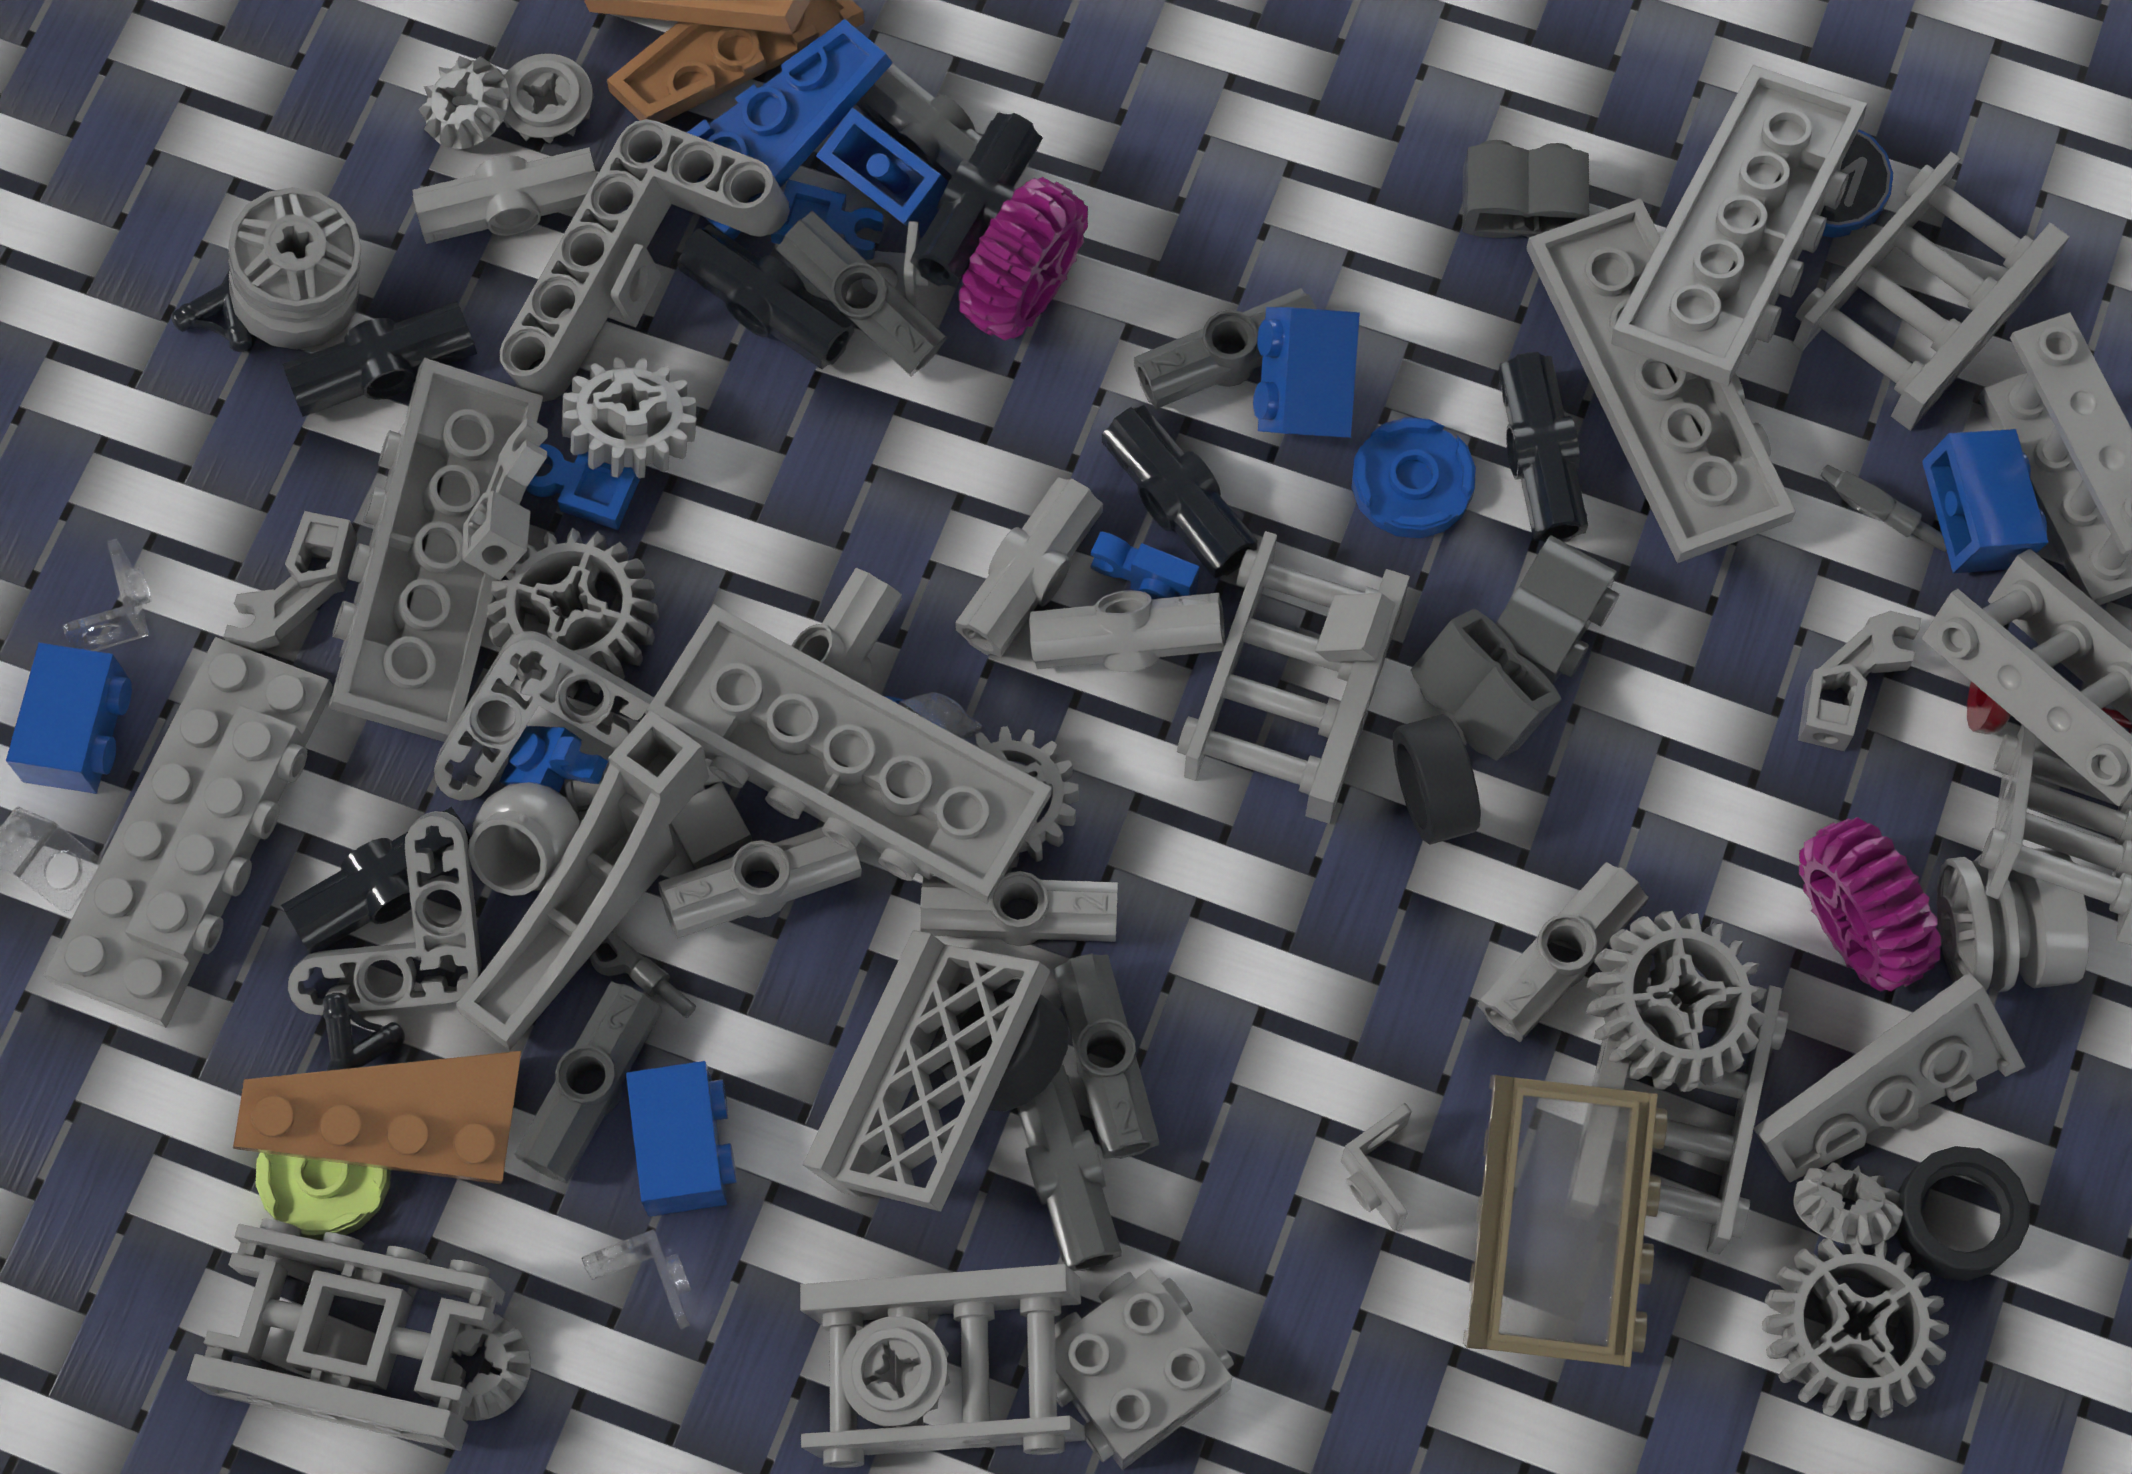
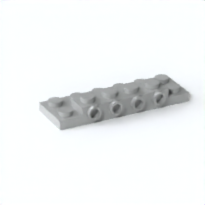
M1752 65L1613 328L1611 344L1729 386L1744 355L1750 354L1756 340L1769 343L1782 310L1781 307L1775 306V303L1780 294L1791 298L1802 276L1804 262L1798 261V257L1802 250L1811 253L1815 252L1827 222V218L1820 216L1824 206L1836 209L1843 197L1849 174L1840 171L1842 161L1864 120L1867 103Z
M1640 198L1529 237L1526 250L1674 558L1679 563L1792 522L1796 510L1769 458L1771 447L1765 430L1759 423H1752L1744 407L1745 395L1736 373L1729 386L1611 344L1613 328L1661 239Z
M427 358L423 359L419 366L405 422L399 433L391 430L388 431L380 453L378 466L389 469L384 489L373 487L365 509L363 522L374 525L369 546L359 543L350 565L348 579L359 582L354 603L343 601L335 621L332 637L344 641L339 656L342 659L329 709L442 742L446 741L465 709L488 618L486 614L487 604L491 603L493 598L491 592L492 581L497 580L463 561V524L482 494L486 492L499 460L498 457L509 437L527 417L537 423L543 400L542 395Z
M715 604L710 608L646 710L647 713L649 710H652L702 745L705 757L712 760L709 766L710 771L727 784L742 788L747 780L768 791L765 797L766 802L780 813L798 819L801 813L805 811L825 822L821 829L822 832L840 846L855 850L859 842L881 853L878 859L879 864L901 879L912 881L915 874L918 873L930 880L935 875L988 904L1052 792V787Z
M214 638L43 974L50 983L167 1028L203 953H211L220 939L223 930V919L221 916L231 896L236 897L240 895L249 880L252 869L250 858L260 838L267 839L277 823L280 812L278 801L287 783H294L303 771L307 759V748L305 746L334 689L329 679L220 638Z

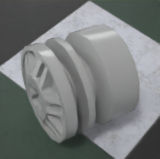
M294 187L266 192L245 205L232 224L228 244L229 292L236 316L251 334L268 344L296 350L323 345L342 333L356 313L360 288L361 243L354 221L340 204L317 191Z
M2047 847L2036 849L2073 862L2069 855ZM1981 855L1973 862L1965 857L1948 858L1941 865L1937 880L1936 901L1938 931L1941 935L1943 956L1953 983L1969 972L1984 986L1985 990L1990 987L1997 992H2005L2015 985L2018 972L2024 982L2032 988L2075 984L2083 978L2089 952L2088 914L2083 894L2011 870L1999 899L1985 895L1989 869L1979 865Z

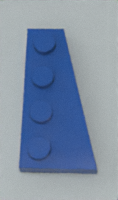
M844 19L781 64L782 72L759 88L753 84L735 97L737 101L735 106L711 123H708L705 119L686 133L763 162L768 166L781 188L893 62L882 49ZM659 154L654 155L652 158H650V159H649L648 161H646V162L652 161V160L655 159ZM711 173L700 177L697 182L705 180ZM763 193L754 195L747 203L757 200ZM703 217L712 226L733 240L741 233L737 229Z

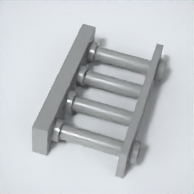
M1952 152L1944 158L1936 169L1927 164L1919 171L1905 192V195L1910 198L1826 292L1817 287L1806 298L1795 316L1801 321V325L1793 345L1801 351L1823 329L1895 382L1894 390L1901 394L1891 417L1910 431L2053 268L2070 237L2052 223H2049L2035 240H2032L2027 235L2020 239L1950 189L1948 185L1961 159ZM1933 206L2005 258L2003 265L2009 270L1998 282L1990 276L1984 280L1912 227ZM1894 247H1897L1969 299L1967 307L1973 311L1962 323L1955 318L1948 322L1876 268ZM1860 288L1933 341L1931 348L1936 353L1926 365L1918 360L1911 364L1839 311V309Z
M2069 312L2013 332L2010 339L2027 372L1984 387L1978 399L1994 430L2016 429L2022 452L2027 455L2030 462V479L2038 507L2046 517L2047 534L2072 583L2095 603L2102 605L2132 594V429L2073 316Z
M1265 531L1258 552L1247 549L1236 582V585L1245 588L1200 717L1196 719L1188 716L1180 736L1177 753L1186 755L1184 777L1194 781L1197 780L1205 755L1298 784L1300 785L1299 792L1309 795L1305 816L1330 824L1405 601L1410 576L1386 569L1379 590L1367 587L1366 591L1362 592L1273 564L1277 535ZM1264 587L1329 608L1334 595L1383 593L1395 603L1377 660L1328 662L1315 652L1319 639L1253 619ZM1248 643L1337 671V678L1347 681L1341 702L1329 698L1328 703L1325 704L1234 675L1244 644ZM1225 698L1319 728L1318 735L1328 738L1322 758L1310 755L1307 761L1214 731Z
M2028 549L2017 555L1988 599L1990 605L1982 609L1963 592L1956 589L1950 593L1921 639L2119 807L2132 794V733L2126 731L2101 709L2110 704L2132 722V632L2032 549ZM2013 622L2039 645L2030 650L2003 626ZM2062 663L2087 684L2088 687L2079 691L2052 667Z
M2021 725L2016 737L2009 734L2004 736L1993 766V770L2002 773L1995 828H1992L1988 835L1979 862L1980 866L1989 869L1985 895L1999 899L2011 870L2109 903V910L2118 914L2116 941L2132 946V794L2125 803L2118 807L2117 811L2031 781L2032 776L2116 805L2066 761L2034 750L2036 736ZM2027 807L2115 837V843L2027 813ZM2023 839L2113 870L2112 876L2022 845Z
M1651 955L1644 956L1638 965L1634 977V993H1640L1651 985V978L1648 977L1653 958ZM1769 985L1764 994L1765 997L1758 1003L1757 1009L1767 1015L1762 1026L1751 1030L1760 1041L1755 1049L1748 1052L1744 1073L1739 1071L1732 1073L1723 1071V1079L1716 1084L1707 1086L1699 1081L1696 1087L1738 1099L1731 1135L1667 1119L1664 1146L1725 1161L1718 1198L1661 1184L1658 1211L1712 1224L1707 1252L1720 1255L1730 1242L1731 1236L1741 1239L1746 1226L1750 1199L1740 1197L1769 1052L1770 1049L1780 1050L1788 1024L1789 1013L1778 1010L1783 988ZM1670 991L1659 999H1672L1674 993ZM1678 996L1671 1000L1674 1006L1681 1003L1680 1011L1693 1004H1682ZM1712 1009L1703 1015L1702 1025L1717 1027L1718 1009ZM1611 1036L1606 1040H1602L1592 1086L1624 1090L1626 1077L1630 1078L1632 1060L1625 1057L1617 1063L1609 1061L1611 1051L1617 1047ZM1651 1071L1647 1074V1076L1652 1077ZM1588 1103L1563 1215L1590 1221L1598 1207V1203L1609 1205L1611 1199L1622 1200L1624 1174L1618 1173L1619 1167L1617 1165L1607 1162L1612 1140L1623 1142L1625 1136H1628L1631 1108Z
M1066 1264L800 1284V1311L819 1324L822 1323V1329L829 1331L830 1432L801 1434V1448L819 1458H823V1465L826 1467L851 1468L863 1466L864 1455L1023 1445V1450L1026 1454L1049 1455L1064 1452L1065 1442L1085 1441V1427L1071 1416H1057L1054 1316L1061 1314V1306L1081 1304L1080 1277ZM1020 1309V1315L1027 1317L1030 1418L990 1421L988 1321L995 1319L994 1311ZM954 1314V1320L961 1322L963 1423L923 1425L922 1416L917 1419L915 1425L857 1430V1412L849 1404L842 1388L841 1365L844 1353L856 1335V1331L863 1328V1320H875L889 1316H905L927 1325L929 1323V1315ZM895 1354V1387L898 1392L905 1396L903 1390L906 1387L904 1375L913 1371V1367L917 1364L914 1362L905 1364Z

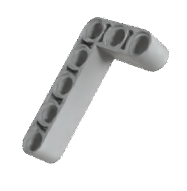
M645 119L636 121L626 127L619 136L502 343L500 362L520 389L542 395V402L554 400L566 391L615 304L611 298V290L633 246L637 243L646 248L648 247L671 204L749 235L761 237L771 235L779 230L787 221L790 212L789 202L768 166L757 159L658 121ZM656 154H659V155H658L655 159H653L652 161L646 162L650 157H652V156H654V155H656ZM711 173L705 180L697 182L700 177ZM763 193L757 200L747 203L754 195ZM630 205L627 210L617 214L621 208ZM597 256H601V258L597 262H595L592 265H588L592 259H594ZM573 307L568 314L558 318L562 311ZM544 358L539 366L529 370L535 361Z

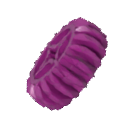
M1041 177L1029 180L1024 186L1014 191L1010 200L1003 202L1000 212L994 219H991L987 231L979 238L980 243L975 253L969 257V268L962 276L963 286L959 290L960 312L971 320L975 327L990 336L996 335L1006 341L1022 335L1027 326H1033L1036 318L1044 312L1047 305L1057 294L1062 283L1067 280V274L1071 266L1077 261L1076 255L1084 243L1083 234L1088 228V206L1084 204V201L1073 194L1071 189L1059 182L1053 183Z
M1856 817L1852 820L1848 818L1837 824L1833 822L1818 830L1816 836L1804 842V848L1799 850V862L1801 863L1799 865V875L1805 882L1803 892L1811 902L1813 907L1811 912L1817 916L1822 930L1830 939L1834 949L1844 958L1847 968L1855 969L1861 981L1870 984L1881 992L1883 990L1892 991L1901 985L1906 987L1923 978V973L1935 967V963L1940 960L1939 947L1941 946V935L1935 928L1938 918L1930 910L1928 904L1930 897L1920 887L1918 883L1919 876L1914 875L1907 865L1906 856L1900 855L1895 850L1892 839L1886 836L1883 837L1878 827Z

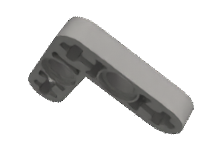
M535 631L518 633L505 643L441 747L434 768L435 781L444 794L459 801L472 800L481 796L492 783L538 706L616 749L629 735L630 724L615 714L612 717L610 726L602 723L611 712L615 696H620L624 699L620 703V713L637 721L644 713L647 714L646 710L654 697L546 635ZM533 649L541 653L540 666L545 671L541 673L538 670H531L528 673L520 690V694L531 696L528 701H525L519 693L509 687L517 674L519 663L513 656L517 653L520 656L526 657ZM500 678L507 686L495 682ZM580 679H588L596 682L601 687L604 698L598 707L592 710H580L571 705L567 699L566 692L568 687ZM495 700L507 703L515 713L514 723L503 731L494 732L488 730L481 724L478 718V711L483 704ZM465 731H468L475 740L484 745L477 756L474 769L480 776L477 778L473 775H467L461 782L452 777L454 766L448 761L451 759L461 763L472 748L473 738L462 736ZM488 747L498 750L496 753H492Z
M439 811L424 814L414 822L405 837V856L415 942L318 951L308 954L294 967L288 981V991L291 1000L300 1010L308 1014L323 1015V999L318 998L315 988H305L303 983L313 974L314 967L322 968L325 978H342L350 971L347 963H356L353 983L359 997L352 998L349 996L351 984L335 985L326 994V996L332 993L345 994L348 998V1005L355 1012L453 1003L459 1001L481 975L482 963L471 863L468 855V837L465 827L457 817L447 812ZM430 826H439V832L442 837H452L454 845L447 847L443 852L444 872L457 868L459 878L441 875L425 882L422 881L421 872L431 874L435 869L432 850L430 848H421L419 840L424 839L429 834ZM442 889L454 893L460 899L462 906L459 919L450 924H439L433 921L428 916L425 908L426 898L431 892ZM445 955H453L455 965L467 967L468 973L461 975L456 987L448 986L446 977L438 975L428 976L423 979L421 984L424 991L414 990L417 970L412 957L420 956L422 958L420 970L440 967ZM379 960H390L397 964L403 974L402 987L397 992L391 994H382L374 990L367 978L368 968L372 963Z

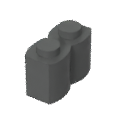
M1489 140L1480 145L1468 147L1463 166L1462 232L1487 238H1508L1521 235L1532 237L1589 217V153L1572 149V147L1563 143H1550L1537 149L1526 150L1521 147L1512 146V144L1503 140Z
M1550 535L1530 566L1520 586L1506 605L1496 625L1510 639L1517 653L1534 664L1553 685L1561 673L1571 678L1589 648V644L1581 641L1582 636L1591 622L1600 627L1604 625L1620 596L1619 593L1611 589L1617 571Z
M1472 609L1452 619L1410 670L1420 686L1424 698L1433 706L1444 709L1452 714L1463 731L1466 742L1477 752L1488 755L1496 761L1518 750L1562 700L1551 681L1534 664L1519 655L1506 634L1492 620L1476 609Z

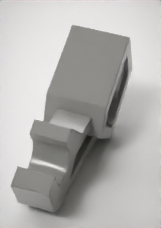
M528 417L507 440L498 457L499 460L486 492L482 494L463 524V561L498 580H501L527 551L530 511L520 506V502L526 487L547 458V451L539 446L548 437V429Z
M304 511L285 562L291 577L275 590L237 594L234 605L238 612L252 614L255 616V619L250 626L245 628L227 625L223 636L225 641L255 652H261L281 645V639L332 595L345 591L358 539L350 520ZM312 557L330 560L326 564V569L308 571Z
M1893 611L1870 617L1861 631L1819 669H1814L1805 688L1798 741L1845 752L1854 736L1867 686L1865 677L1870 672L1881 673L1909 669L1914 660L1915 651L1898 648L1894 644L1892 637L1903 636L1914 640L1919 632L1922 618ZM1838 688H1842L1847 694L1844 705L1820 699L1821 691L1825 690L1835 691Z

